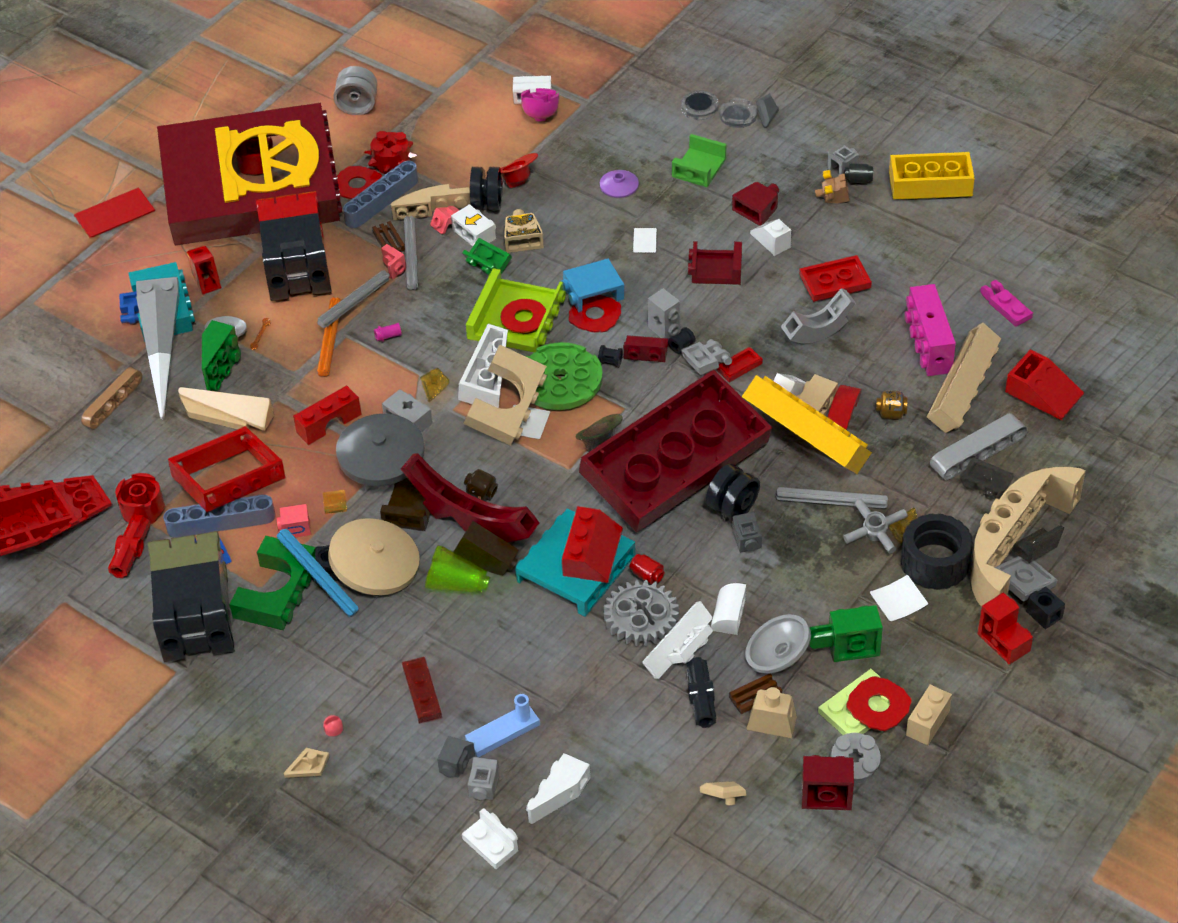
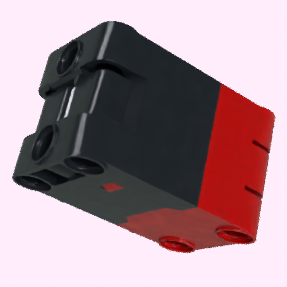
M316 191L299 193V200H297L296 194L276 197L277 204H275L274 197L256 200L263 249L262 258L271 301L289 299L288 289H290V294L311 291L310 286H312L313 295L332 292Z

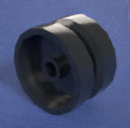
M472 167L470 173L471 206L476 210H483L486 201L489 210H500L503 194L501 168L489 167L486 176L483 167Z
M727 464L712 479L706 494V504L713 510L722 512L725 517L733 521V516L746 514L752 508L758 497L760 481L750 473H744L736 465Z

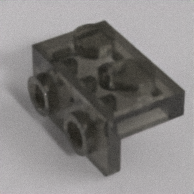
M972 457L965 473H961L959 477L963 486L972 491H975V489L981 490L985 496L995 499L996 497L1001 498L1008 489L1014 475L1011 472Z

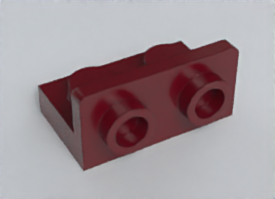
M627 335L626 342L623 345L624 359L666 362L668 338Z

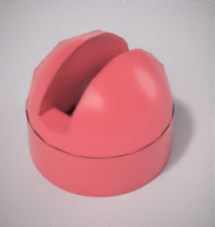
M330 715L325 718L323 727L328 736H338L342 733L343 723L338 716Z

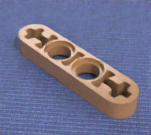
M132 367L127 368L86 409L82 415V424L91 429H96L138 387L142 380L141 371Z

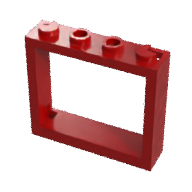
M246 426L168 458L171 476L206 512L286 478L282 459ZM246 450L263 464L259 468L208 490H204L190 476L194 472Z

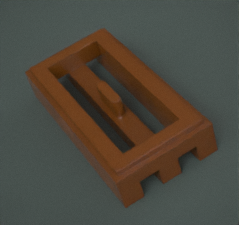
M388 221L385 226L383 223L379 224V228L376 226L372 227L373 234L381 247L386 245L380 234L383 232L391 247L400 252L405 251V244L391 221ZM388 230L390 231L391 235L393 236L394 240L399 246L398 248L394 243L393 239L391 238L390 234L388 233Z
M770 673L729 692L730 700L741 714L752 709L758 690H767L768 688L775 687L782 693L783 690L777 686L776 680L772 679L773 676ZM749 699H753V700H751V701H749V702H746V703H744V704L741 705V703H743V702H745V701H747V700H749Z

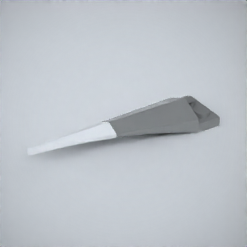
M177 277L136 281V299L162 420L165 416L172 344L180 299Z

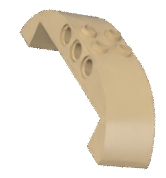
M1053 467L1034 471L1019 478L1009 486L1000 499H995L990 513H985L981 519L975 538L970 580L972 591L981 607L1003 592L1008 596L1011 575L994 567L1004 562L1046 503L1068 514L1073 511L1080 501L1085 470L1074 467Z

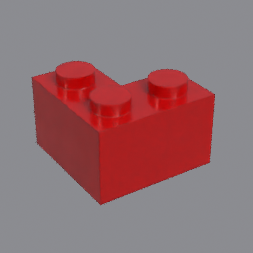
M1003 592L982 605L978 635L1010 665L1031 651L1033 636L1028 629L1023 628L1017 622L1019 606L1016 601L1009 598Z

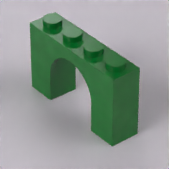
M265 535L257 551L260 567L284 572L290 576V580L284 587L273 592H258L238 587L229 606L233 619L284 631L287 623L291 622L293 618V611L296 605H299L302 600V593L305 587H308L310 584L311 575L278 538ZM301 544L315 559L316 547Z

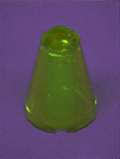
M437 545L427 574L425 588L429 590L481 593L482 589L487 590L490 577L487 576V571L446 547Z

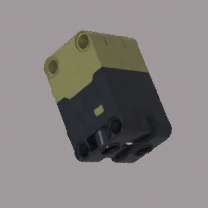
M218 531L197 534V541L195 535L171 538V542L170 539L148 542L153 601L152 619L164 663L185 659V650L187 654L209 651L210 647L213 654L234 651L227 585L228 573L221 551Z

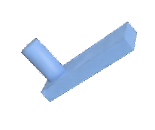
M519 694L515 697V710L465 735L466 741L474 743L475 755L477 757L540 725V719L529 706L527 695Z

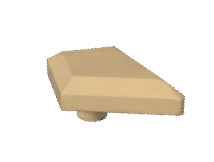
M305 748L284 772L285 778L321 776L329 758V753Z
M735 782L705 783L700 786V793L725 798L726 805H735V797L746 796V790Z

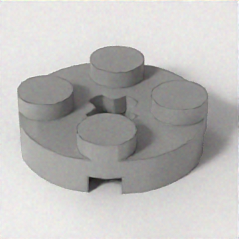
M848 733L838 737L830 757H849L853 752L858 753L862 758H859V762H854V782L868 780L877 771L881 759L880 750L874 738L861 733Z

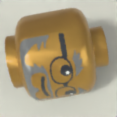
M884 391L881 394V398L876 400V411H880L881 417L884 419H901L903 414H907L908 399L904 397L901 391Z

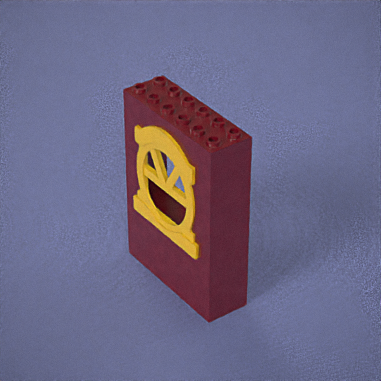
M321 103L157 126L168 224L175 246L261 233L256 200L274 197L275 204H277L276 197L296 194L297 200H299V193L316 191L320 222L323 224L340 221L339 213H343L327 112L322 110ZM280 135L286 138L268 150L267 137ZM259 138L265 184L246 181L238 176L233 169V154L237 147L245 140ZM293 144L299 152L297 166L272 159ZM271 167L291 172V174L280 181L273 182Z

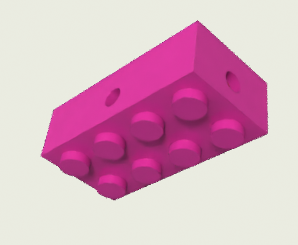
M935 284L910 287L909 296H906L908 311H905V321L907 324H910V336L915 339L916 353H920L921 368H925L927 376L948 374L954 362L956 343Z

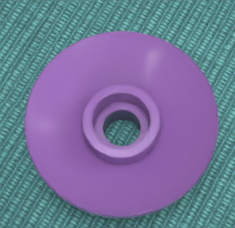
M626 170L610 171L600 180L601 191L614 198L630 196L636 192L639 186L636 175Z

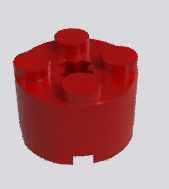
M267 137L268 150L274 147L271 137ZM259 138L245 140L235 150L237 164L241 173L264 174Z
M136 473L131 475L132 478L126 481L125 478L121 480L116 487L115 494L123 519L129 522L131 517H135L138 514L148 519L150 524L155 523L165 506L159 482L156 481L155 477L147 473Z

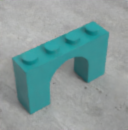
M176 262L128 272L133 292L137 291L136 281L177 277L180 299L174 335L193 331L191 323L195 322L193 310L188 311L192 306L189 296L185 297V295H188L186 282L181 283L185 281L183 270H178ZM138 313V318H139V322H140V327H141L142 335H143V338H144V333H143V328H142L140 313Z

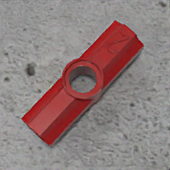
M136 514L135 517H131L124 534L119 535L116 539L115 554L108 566L109 573L113 574L116 578L123 579L124 576H127L135 558H139L142 555L144 538L151 525L150 521L143 515Z

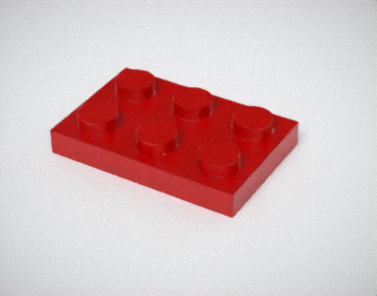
M857 255L799 269V275L813 302L834 297L841 288L847 290L848 293L872 287V281Z

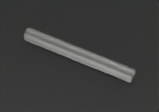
M406 216L404 218L407 288L409 290H416L418 288L415 218L413 216Z
M385 270L377 273L318 317L317 324L322 328H326L386 283L390 277L389 273Z
M778 487L776 496L777 500L846 506H856V501L862 499L867 507L884 509L887 508L888 503L886 495Z

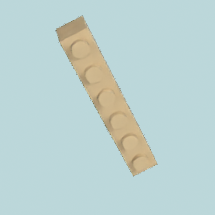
M984 323L969 331L927 415V418L945 433L952 429L956 430L963 424V416L970 409V402L977 395V388L985 378L984 373L991 366V359L999 349L997 346L1001 338Z

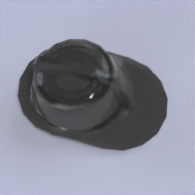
M620 414L603 417L588 428L578 432L575 438L582 440L587 451L590 452L613 436V429L622 422L623 417Z

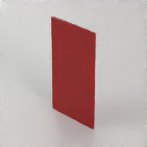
M138 187L74 214V217L89 238H93L152 213L155 209Z

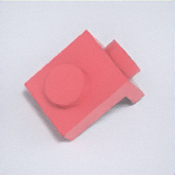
M454 206L436 208L430 225L440 234H445L448 225L452 224L451 215L458 212L459 209Z

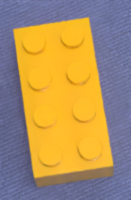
M970 152L890 155L889 177L893 199L973 196L975 178Z

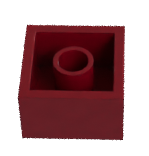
M803 756L802 809L852 810L854 758L844 756Z

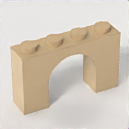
M499 345L488 371L512 382L519 391L520 403L513 408L501 409L475 398L463 424L511 446L513 440H518L523 431V428L520 427L522 421L526 422L531 413V410L528 409L530 403L534 404L539 395L536 389L538 385L542 387L547 375L543 374L546 366Z

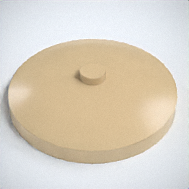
M358 519L341 526L333 535L328 550L329 563L335 575L350 588L370 595L393 594L407 587L416 576L420 561L419 551L413 539L400 527L379 519Z

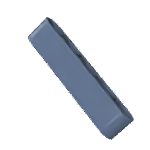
M413 161L400 163L347 202L343 207L346 225L350 228L361 226L418 183L416 163Z
M256 495L239 498L209 512H206L199 504L172 508L164 513L163 519L168 535L176 538L268 524L275 519V510L270 496Z

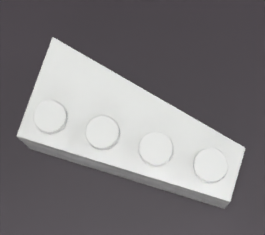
M490 324L487 325L459 382L458 400L473 404L475 398L499 408L502 377L489 372L488 368L499 345L504 347L507 345V329Z

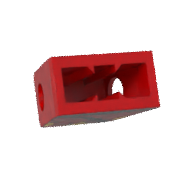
M201 246L187 251L192 275L202 295L221 289L214 257L208 248ZM202 274H209V277L204 279Z

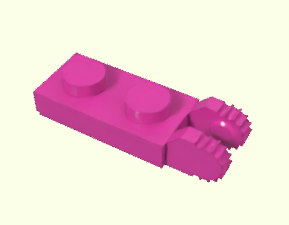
M993 280L990 283L991 288L987 285L981 287L980 291L983 297L1015 327L1033 317V312L1008 290L1004 289L1003 285L997 280Z

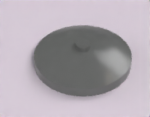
M374 414L356 420L342 432L336 445L338 464L344 474L358 483L369 486L390 485L404 480L407 477L401 471L402 466L412 454L418 453L423 458L425 452L424 439L419 428L410 420L394 414Z

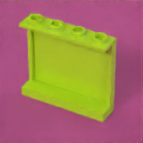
M493 268L466 323L467 339L480 341L488 324L507 329L501 322L502 309L514 300L532 299L540 302L546 308V313L539 328L529 333H516L508 330L506 347L535 353L536 348L545 345L547 332L552 330L553 319L558 316L560 304L565 301L566 291H563V282H559L557 289H550L501 279V270ZM521 310L515 314V318L521 322L528 321L533 317V314L528 310Z

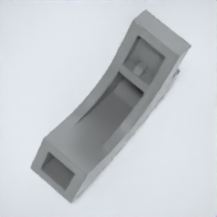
M841 288L822 310L810 315H803L793 311L781 328L791 341L797 343H813L828 338L848 322L845 316L856 305V302L847 290Z

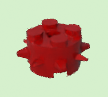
M377 132L376 137L370 143L371 150L364 152L372 156L368 165L376 167L382 174H387L404 161H411L410 157L417 156V154L410 152L409 149L412 147L413 142L408 141L406 134L403 132Z

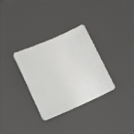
M908 575L885 587L870 591V594L889 621L905 617L928 605V602Z

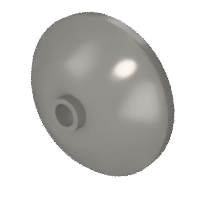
M791 614L778 616L767 621L755 631L747 644L745 655L748 664L752 669L760 673H775L789 668L803 656L811 638L809 625L802 617Z

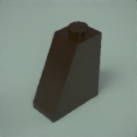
M472 521L449 558L503 576L507 569L512 571L518 559L515 556L519 549Z

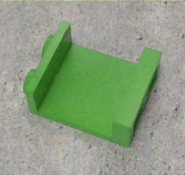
M691 134L689 136V149L682 159L674 158L672 161V177L708 187L726 160L727 144Z

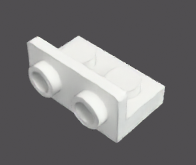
M483 808L479 811L480 819L462 833V838L491 866L498 869L518 852V837L511 828L506 829L494 813H489Z

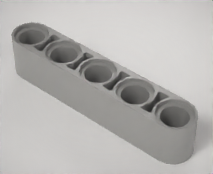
M1012 413L1006 414L936 453L930 460V466L945 480L952 479L1021 440L1026 435L1028 428Z

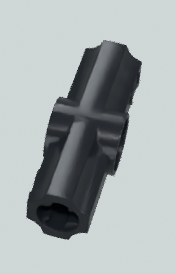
M696 657L687 662L690 704H693L696 725L708 728L716 723L713 681H710L707 660Z

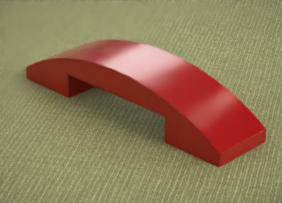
M840 385L831 404L828 418L847 430L862 389Z

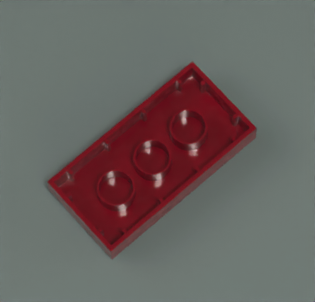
M713 369L582 456L579 473L637 533L711 482L723 466L727 464L736 465L769 441L772 427Z

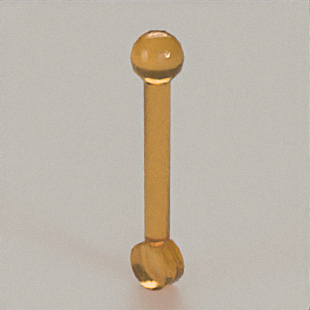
M269 318L262 320L263 325L255 341L250 344L252 350L258 348V342L264 330L271 324Z

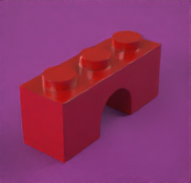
M346 385L293 415L296 433L310 445L326 435L325 428L331 419L337 417L345 425L362 415L359 397Z

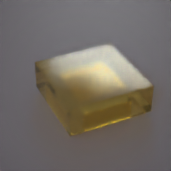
M345 490L323 493L325 514L347 511Z

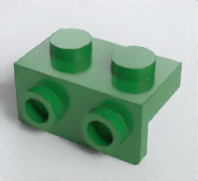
M478 238L470 252L466 250L462 252L467 258L465 261L473 267L478 265L487 275H490L493 268L501 270L502 274L512 259L509 253L481 238Z

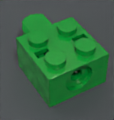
M877 605L830 611L829 624L810 627V647L812 649L830 647L833 662L880 656L883 626Z

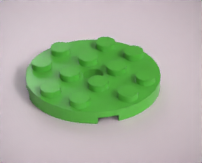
M564 342L551 343L536 348L535 353L526 356L546 366L543 373L547 375L542 387L538 385L536 389L539 395L534 404L547 410H571L590 401L600 390L603 380L601 363L596 355L587 352L583 346ZM558 374L565 375L564 377H561V380H559V378L556 377V375Z

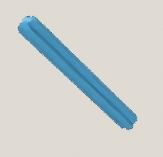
M282 529L277 534L278 540L347 616L350 617L356 614L359 608L291 532L288 529Z

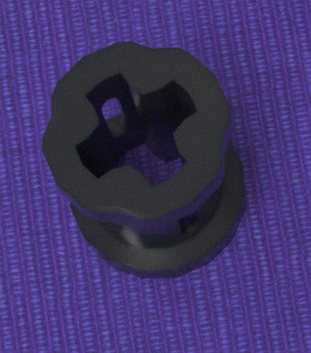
M684 327L680 330L679 334L668 339V345L672 351L680 354L681 350L687 345L695 343L696 338L689 328Z
M601 345L598 354L600 363H613L620 367L623 358V348H618L617 350Z

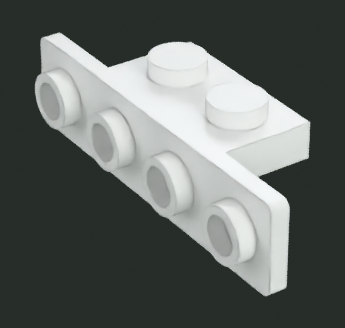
M700 601L696 602L643 660V664L655 679H659L672 664L689 662L694 657V652L707 643L708 636L713 632L708 625L712 620V616Z

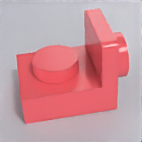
M386 244L381 248L383 262L388 266L390 278L394 279L406 270L405 256L400 251Z

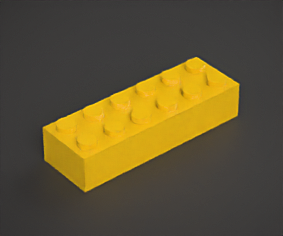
M756 375L742 395L748 402L855 474L859 473L872 454L871 451L866 449L867 443L767 376H764L762 379Z

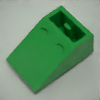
M211 320L202 333V372L207 391L216 392L220 389L225 377L229 376L234 364L239 361L241 351L239 350L235 327Z

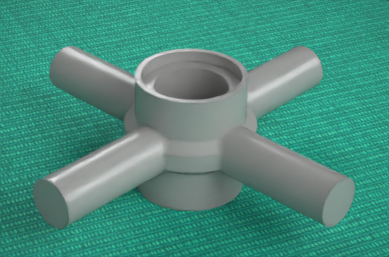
M862 499L856 501L855 505L865 518L863 527L843 535L845 542L848 544L866 536L871 541H881L889 554L895 552L896 547L886 532L889 525L908 517L905 509L885 517L881 512H871Z

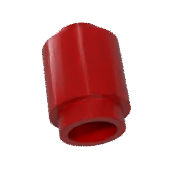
M645 554L635 555L629 566L634 575L644 581L647 580L651 585L654 582L659 583L665 574L663 571L664 566Z

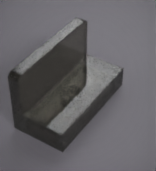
M1059 525L1049 532L1041 528L1016 542L1012 551L1028 563H1031L1057 548L1065 527Z

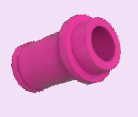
M399 323L385 327L377 326L374 329L376 340H381V342H384V339L402 335Z

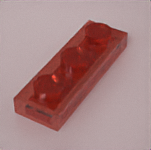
M425 657L402 662L418 722L423 723L442 718Z

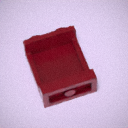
M693 241V249H689V261H692V263H688V275H692V283L741 285L742 242L734 241V250L698 249V241Z

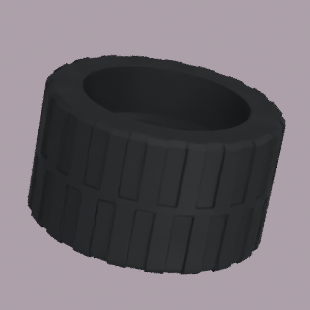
M940 513L922 515L912 520L905 528V533L903 534L901 551L903 572L915 584L928 589H947L959 584L966 577L970 567L973 542L972 534L969 532L968 527L960 520ZM927 545H939L950 549L954 554L949 557L935 558L922 553L919 548Z

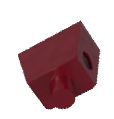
M754 182L732 195V210L761 226L778 207L779 188L774 183L766 187L759 182Z

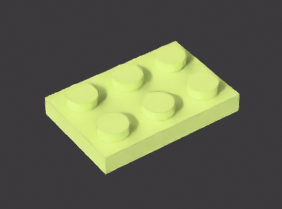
M872 669L861 675L818 708V713L842 735L848 733L864 734L871 729L853 718L846 705L849 694L861 681L872 676L881 678ZM875 695L869 699L868 705L872 710L882 712L889 708L890 702L884 696Z

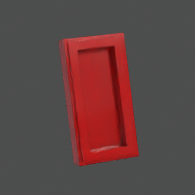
M748 347L732 356V363L730 365L720 363L716 371L730 383L763 364V358L751 347Z

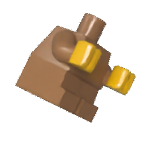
M830 170L823 171V177L826 180L822 182V189L815 190L816 197L824 196L826 203L838 204L850 201L845 174L832 178Z

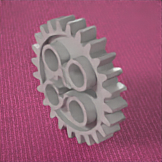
M636 580L633 586L626 582L625 589L618 586V593L612 591L611 598H606L604 621H606V628H610L611 635L617 634V640L626 638V644H629L631 640L635 641V646H638L640 641H643L644 645L647 646L649 640L657 644L656 638L663 639L665 633L668 634L677 624V621H679V605L676 604V597H672V591L665 592L664 585L657 588V582H654L650 586L647 580L644 581L643 585H640L639 581Z

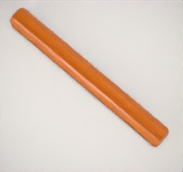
M338 297L331 298L329 309L339 303L341 299ZM339 318L324 330L317 369L319 376L326 377L329 375Z

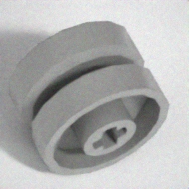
M360 66L344 68L338 74L333 95L336 106L344 113L351 115L368 113L373 108L378 83L375 75L368 69Z

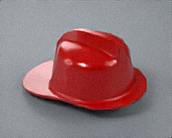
M537 153L524 155L501 168V174L509 188L522 185L527 181L530 175L529 164L537 159Z

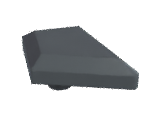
M770 93L756 101L764 128L769 126L779 111Z

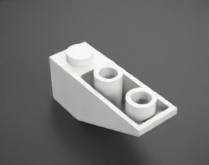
M563 753L559 761L556 760L553 763L547 780H542L536 797L531 798L527 804L526 811L528 812L529 823H535L579 797L590 780V764Z

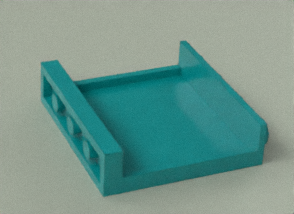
M567 508L562 515L556 518L552 527L543 533L539 542L530 548L527 556L517 563L515 571L518 583H521L526 578L576 603L578 614L586 617L636 555L635 541L621 535L608 583L563 576L562 556L576 513Z

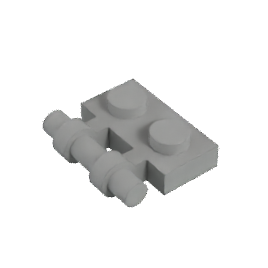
M713 339L708 340L706 345L698 342L681 350L683 357L700 375L719 368L718 362L725 363L726 365L732 363L730 353L722 349V345Z

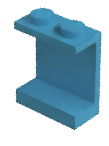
M609 258L563 271V280H561L563 282V291L568 293L571 305H575L578 312L582 311V299L606 292H611L616 301L624 300V283Z

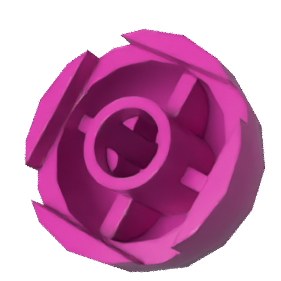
M536 88V92L531 93L530 89L525 90L521 93L522 108L528 116L535 118V121H545L546 118L555 114L559 106V93L556 94L555 90L547 88Z

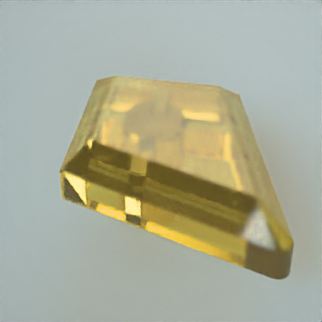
M439 368L431 370L420 377L428 402H431L450 383L449 379Z
M914 507L907 511V518L889 525L899 544L903 542L905 528L912 520L917 519Z

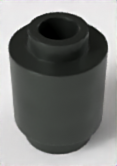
M849 163V167H845V178L849 179V183L873 182V166Z

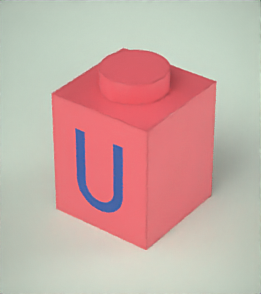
M307 505L280 508V517H277L278 531L288 529L294 537L311 535Z

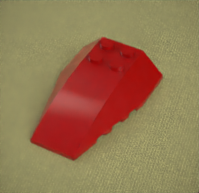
M94 475L64 478V482L54 483L53 480L43 481L44 484L30 485L29 482L20 483L21 487L10 488V485L0 486V556L36 546L68 531L112 506V502Z

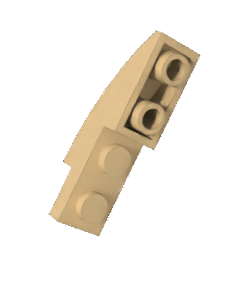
M449 184L412 192L391 203L393 220H402L406 216H413L414 218L432 217V211L440 207L454 206L456 208H464L470 204L469 187L450 189Z

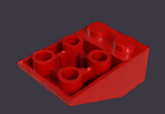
M1031 349L1007 376L1006 393L1060 420L1067 415L1084 395V392L1049 358Z

